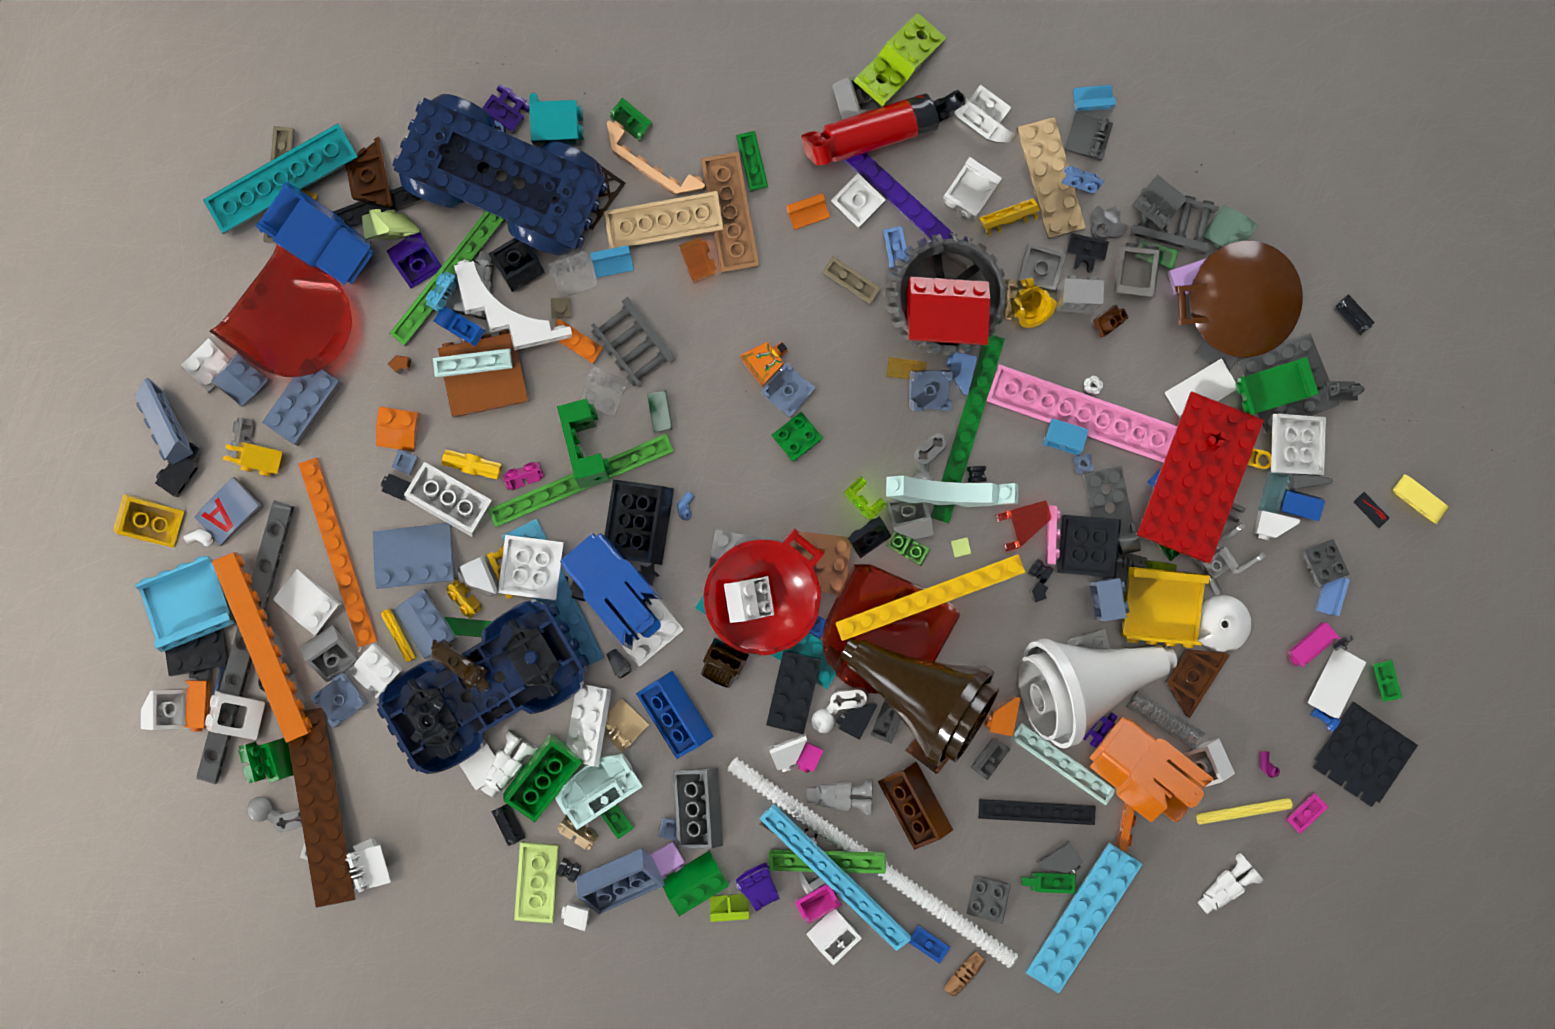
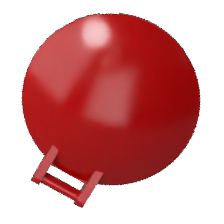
M793 528L782 542L758 539L741 543L729 549L713 565L704 587V608L714 632L730 647L747 654L772 655L795 646L809 633L819 614L821 590L813 567L825 552L817 549L803 538L796 528ZM795 540L813 556L810 560L807 559L790 543ZM768 576L774 615L730 623L724 584Z

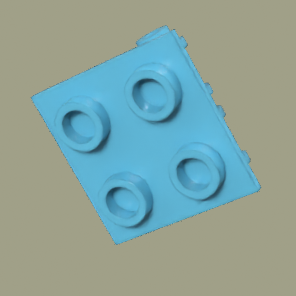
M446 271L444 274L441 273L436 280L437 285L435 289L431 290L426 297V305L432 307L437 312L440 309L443 310L447 303L442 297L449 300L444 293L447 292L452 295L447 288L454 291L458 285L455 275Z

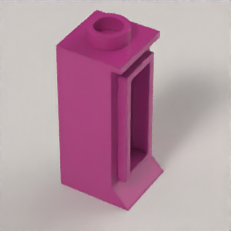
M1322 622L1287 652L1291 656L1289 660L1296 667L1298 665L1305 667L1304 664H1308L1333 642L1332 639L1341 638L1327 622Z

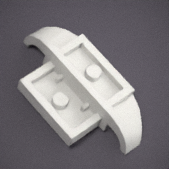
M983 85L978 87L970 100L966 98L964 106L954 111L959 119L986 139L996 142H1011L1016 135L1001 124L1012 107Z

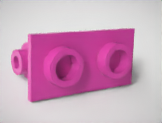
M530 462L525 464L523 468H513L506 471V474H503V481L508 490H514L525 486L523 479L526 478L529 485L540 481L544 474L541 470L540 462Z

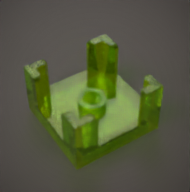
M860 476L843 494L870 521L887 503L880 498L869 508L867 506L868 501L862 495L858 496L856 494L867 483Z

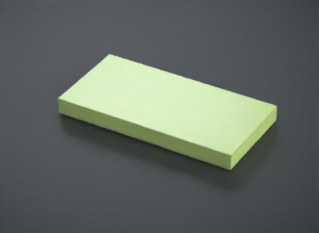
M520 842L514 921L554 923L559 845Z

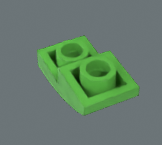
M896 531L893 532L886 544V547L922 566L931 550Z

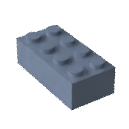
M306 359L262 423L292 444L299 446L340 388L342 382L311 360Z
M1120 578L1089 582L1095 620L1104 622L1127 618L1126 613H1129L1128 602L1123 599L1126 589L1124 582L1120 581Z

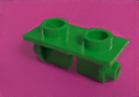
M256 741L239 746L240 750L238 752L241 763L248 762V766L243 767L248 783L266 779Z

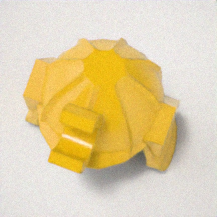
M1033 278L1020 280L1023 288L1018 290L1014 300L1011 302L1014 315L1019 318L1020 325L1024 328L1039 326L1052 316L1057 302L1054 298L1050 297L1047 290L1034 286Z

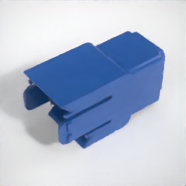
M284 182L283 188L260 222H257L255 226L260 229L261 233L264 232L272 237L275 243L314 268L317 266L344 285L346 282L352 284L374 252L371 241L364 239L363 235L346 225L344 220L291 183Z
M602 533L589 535L560 560L562 567L583 591L584 599L623 646L632 650L633 638L635 637L636 640L640 639L635 632L640 633L645 638H650L661 628L660 621L642 601L645 599L649 605H652L649 599L662 600L661 596L640 571L625 560L610 540Z

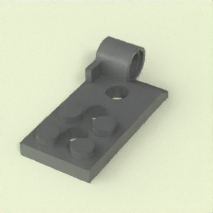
M1122 466L1084 473L1083 478L1091 516L1121 520L1119 540L1121 555L1141 551L1140 539L1136 535V526L1132 518ZM1108 483L1111 486L1109 494L1102 493V484ZM1112 502L1115 505L1113 513L1106 512V503Z

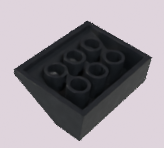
M613 479L604 536L610 540L626 560L662 565L674 488Z

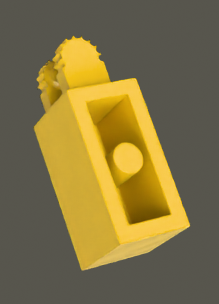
M240 442L239 447L226 444L225 448L231 451L236 450L238 453L236 458L226 455L223 456L222 460L240 465V470L252 472L253 468L259 470L261 475L270 476L271 473H278L283 451Z

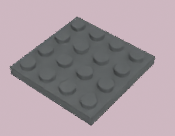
M1311 333L1279 345L1265 354L1249 357L1237 362L1243 377L1305 357L1308 358L1319 394L1258 413L1259 417L1264 420L1262 425L1266 434L1272 432L1273 414L1313 416L1339 405L1338 401H1327L1324 382L1330 380Z

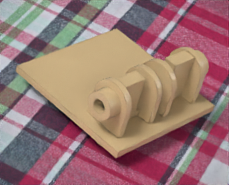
M621 698L608 711L604 735L623 753L649 724Z

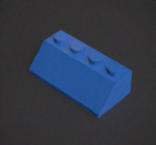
M673 671L636 693L676 759L714 737Z

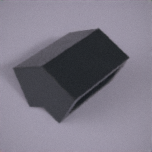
M1036 581L1029 590L1033 602L1047 599L1045 592L1048 590V587L1040 581Z

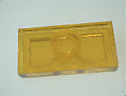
M888 357L886 377L910 380V370H926L927 362Z

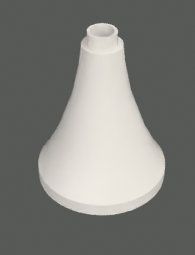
M1041 639L1030 643L1026 647L1024 657L1019 662L1017 681L1020 698L1026 715L1036 732L1056 746L1068 748L1079 744L1087 732L1105 714L1130 694L1168 675L1170 669L1177 666V657L1171 646L1162 647L1159 644L1135 648L1105 649L1077 647L1057 643L1049 639Z

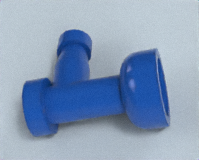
M1316 707L1310 714L1325 722L1328 730L1331 732L1337 728L1341 721L1340 718H1331Z

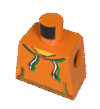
M767 341L740 355V358L763 387L784 365L780 357L789 350L782 341L773 348Z

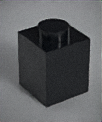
M388 474V476H384L381 482V487H383L381 491L406 501L404 494L411 482L393 474Z

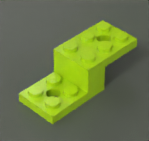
M917 13L885 44L879 55L856 76L854 82L883 107L915 75L922 63L945 41L946 37ZM917 35L922 36L924 40L919 39ZM876 79H881L884 84H880Z

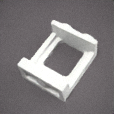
M215 691V695H212L210 699V714L207 715L205 720L206 729L214 733L256 740L265 701ZM223 703L246 706L247 711L242 728L218 725L217 721Z

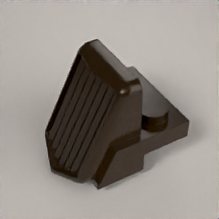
M714 638L704 657L703 662L705 664L701 675L715 684L730 688L734 679H738L749 655Z

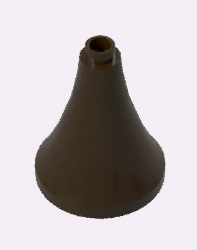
M854 638L849 640L841 654V658L848 662L847 667L863 678L884 697L909 728L924 751L927 760L937 767L946 758L955 763L961 758L983 724L999 692V688L991 684L994 671L986 666L952 665L924 660L894 652L865 639L859 642Z

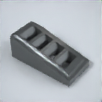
M1303 474L1288 475L1290 489L1292 490L1332 484L1333 479L1329 477Z

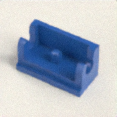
M1285 488L1280 507L1282 512L1320 521L1325 500L1321 497Z

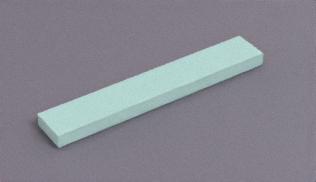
M1022 722L1014 731L1013 736L1010 737L1104 805H1107L1116 792V789L1042 738Z

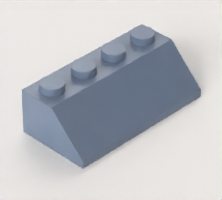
M149 378L144 379L135 395L138 400L136 405L139 411L144 413L146 417L144 422L153 432L151 435L156 445L159 444L161 449L159 450L160 456L164 461L167 460L171 464H175L193 454L164 391Z
M641 848L576 877L577 897L596 913L601 914L663 887L664 881L653 858Z

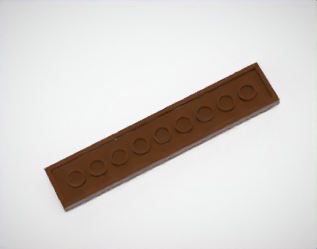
M323 708L303 711L305 717H308L311 721V733L288 742L316 908L356 900L353 880L351 878L352 874L351 872L349 873L351 869L349 862L346 861L348 851Z

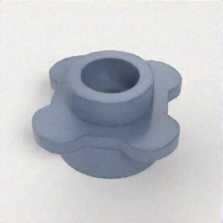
M1086 453L1084 456H1075L1073 458L1077 474L1094 470L1091 454Z

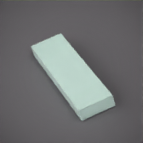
M511 349L433 358L435 378L513 368Z

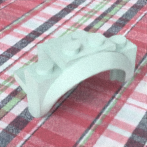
M622 753L600 758L599 767L584 766L567 781L555 798L564 815L567 814L576 830H578L642 788L643 785L635 775L633 767Z

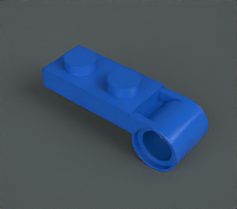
M444 306L443 310L440 309L433 320L436 324L475 347L486 331Z

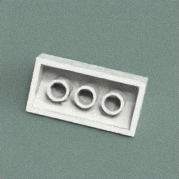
M426 462L423 463L404 494L406 500L471 537L476 533L492 502L491 499Z

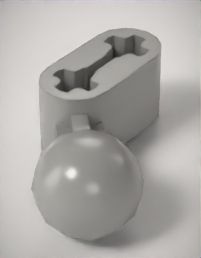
M934 434L916 450L917 473L912 478L934 481L932 475L929 474V464L946 449L947 441L945 436ZM934 440H942V447L936 446L933 448L935 445ZM920 453H928V460H920Z
M255 797L247 806V813L251 819L258 822L268 820L274 824L275 829L279 832L302 827V822L299 819L289 822L285 827L279 824L282 821V817L283 820H291L300 816L299 809L280 814L272 810L270 801L264 797Z

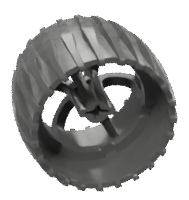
M940 233L932 235L933 240L928 243L925 237L918 240L919 247L913 249L910 245L903 251L906 256L903 259L899 257L896 259L894 266L897 268L894 273L890 272L887 281H891L890 288H886L885 296L890 297V304H886L888 313H893L894 318L891 319L894 327H901L903 329L900 335L905 340H908L906 289L910 275L922 261L933 256L936 278L946 279L942 265V253L958 254L974 263L955 280H967L976 272L981 271L985 281L989 282L988 338L995 333L996 329L994 327L1002 322L1004 318L1002 315L1003 309H1006L1008 305V300H1005L1008 284L1004 283L1003 277L1005 272L1003 268H999L996 264L998 259L994 254L989 255L986 252V246L981 243L978 246L973 244V238L964 236L963 240H958V234L948 233V239H942ZM912 341V345L921 350L926 346L928 353L936 355L940 350L943 355H954L956 349L961 354L970 351L971 345L975 348L980 346L977 344Z

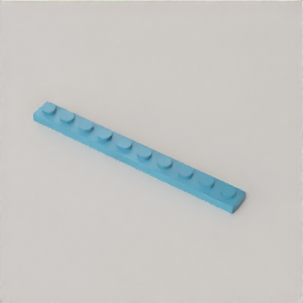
M775 804L760 815L759 819L896 951L911 940V936Z

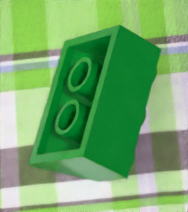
M710 850L663 879V889L679 917L729 887L730 884Z

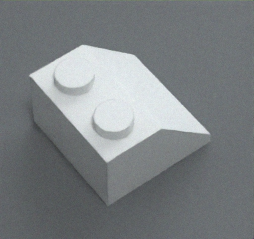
M372 644L356 661L349 673L377 699L383 689L404 670L377 644Z
M1219 738L1182 752L1183 755L1214 779L1207 786L1224 782L1235 774Z

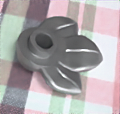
M1097 206L1093 210L1091 215L1094 224L1092 234L1095 238L1105 240L1109 236L1117 238L1128 229L1127 224L1119 222V207H1112L1104 211L1100 206ZM1098 228H1104L1105 233L1100 234Z

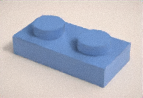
M902 226L883 229L890 268L896 267L894 262L898 257L903 259L906 256L903 252L906 249Z

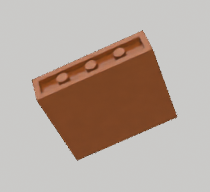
M509 330L501 331L498 336L493 337L491 334L482 335L476 347L465 340H461L460 344L454 345L453 342L442 344L441 348H438L439 357L511 349L512 369L444 377L452 417L456 418L530 402L526 391L518 350L514 351Z

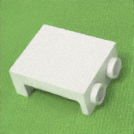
M969 157L943 197L946 200L945 204L953 209L955 207L962 211L961 214L968 219H971V217L976 219L1002 178Z

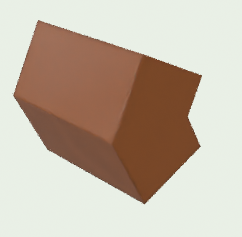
M396 355L388 365L396 373L401 374L404 370L410 371L412 359Z

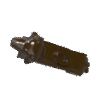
M443 639L439 642L433 640L431 657L462 678L467 689L470 690L472 687L487 690L490 684L484 677L488 672L487 669L475 664L468 657L452 649V645Z

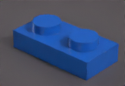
M919 925L911 934V940L908 942L939 964L951 948Z

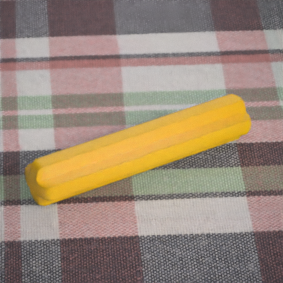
M391 609L382 611L381 616L405 662H411L416 657Z

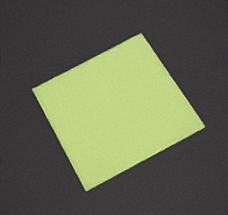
M968 537L951 541L954 557L971 554Z

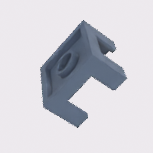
M786 362L773 380L764 387L761 394L791 418L815 391L816 387L802 378Z
M910 370L909 409L913 411H923V409L952 411V401L949 400V381L953 380V372L949 370Z
M345 672L340 673L332 682L310 696L315 705L319 704L323 708V711L329 718L327 721L332 728L337 727L368 704Z

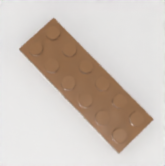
M739 152L701 158L707 193L718 191L724 230L716 231L714 235L721 273L758 267L759 261Z

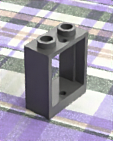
M1126 243V246H1121L1115 292L1155 297L1161 251L1157 250V246L1153 245L1137 248L1138 244ZM1126 252L1154 255L1150 288L1122 285Z

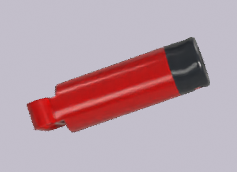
M924 93L826 124L822 132L810 131L802 134L801 139L805 155L816 165H826L832 161L846 160L936 131L939 127V118L931 96Z

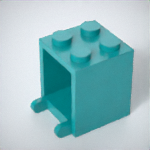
M531 93L529 96L531 142L533 145L542 147L546 143L554 141L570 146H581V140H584V129L580 125V121H583L581 105H578L576 100L540 101L536 93Z

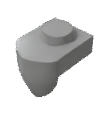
M799 871L800 882L806 894L826 884L819 876L808 881L803 872Z

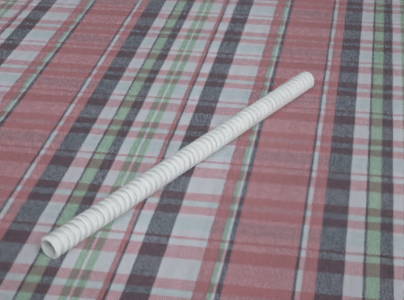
M738 757L734 758L728 766L727 771L733 772V776L737 775L738 779H743V783L747 782L748 786H753V790L757 789L758 793H763V797L767 796V799H771L773 804L777 803V806H781L783 811L787 810V813H791L793 818L797 817V820H801L803 825L807 824V827H811L813 832L817 831V834H821L823 839L827 838L828 842L831 841L833 846L837 845L838 849L841 848L842 851L869 852L868 848H863L862 844L859 845L858 841H853V838H849L848 834H843V831H839L838 827H833V824H829L828 820H823V817H819L818 813H813V810H809L808 806H803V803H799L798 799H793L794 796H789L788 792H783L784 789H779L778 785H773L774 782H769L768 778H763L764 775H759L758 771H753L754 768H749L748 764H743L744 761L741 760L740 762ZM886 862V873H877V877L881 876L883 881L887 880V884L891 883L893 888L897 887V891L901 890V893L903 895L906 894L907 898L911 897V900L913 902L916 901L917 905L921 904V907L923 909L926 908L927 912L931 911L933 916L936 915L937 919L941 918V921L943 923L946 922L947 926L951 925V928L953 930L956 929L957 933L961 932V935L963 937L966 936L967 940L971 939V942L973 944L976 943L977 947L981 946V949L983 951L986 950L987 954L991 953V956L993 958L996 957L997 961L1001 960V963L1003 965L1006 964L1007 968L1012 967L1016 962L1018 953H1013V950H1009L1008 946H1003V943H999L998 939H993V936H989L988 932H983L982 928L979 929L978 925H973V922H969L968 918H963V915H959L958 911H953V908H949L948 904H943V901H939L938 897H933V894H929L928 890H923V887H919L918 883L914 884L912 879L909 880L908 876L904 877L902 872H898V869L894 870L892 865H888V862Z

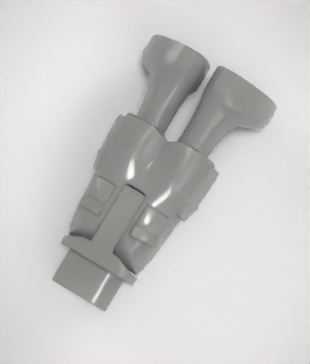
M479 251L478 258L474 259L475 268L484 286L491 293L494 263H492V259L487 252ZM462 300L453 306L454 312L469 315L465 314ZM484 310L471 313V316L487 320Z
M867 779L863 785L852 787L851 782L816 785V788L807 787V803H815V806L835 808L838 811H850L851 807L863 810L865 815L871 816L872 799H851V795L872 797L873 779Z

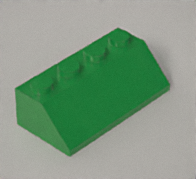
M549 734L505 790L503 801L535 823L578 769L582 761L565 743Z

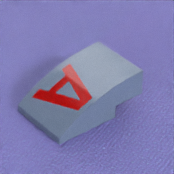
M233 477L203 506L195 518L221 546L250 520L249 518L262 505L237 478Z

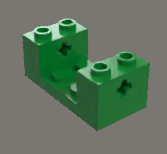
M586 398L557 406L574 477L580 489L610 481L609 475L612 474V470L607 458H603L601 453L584 457L580 446H577L580 444L577 432L597 427L595 421L598 420V415L593 403L590 404Z

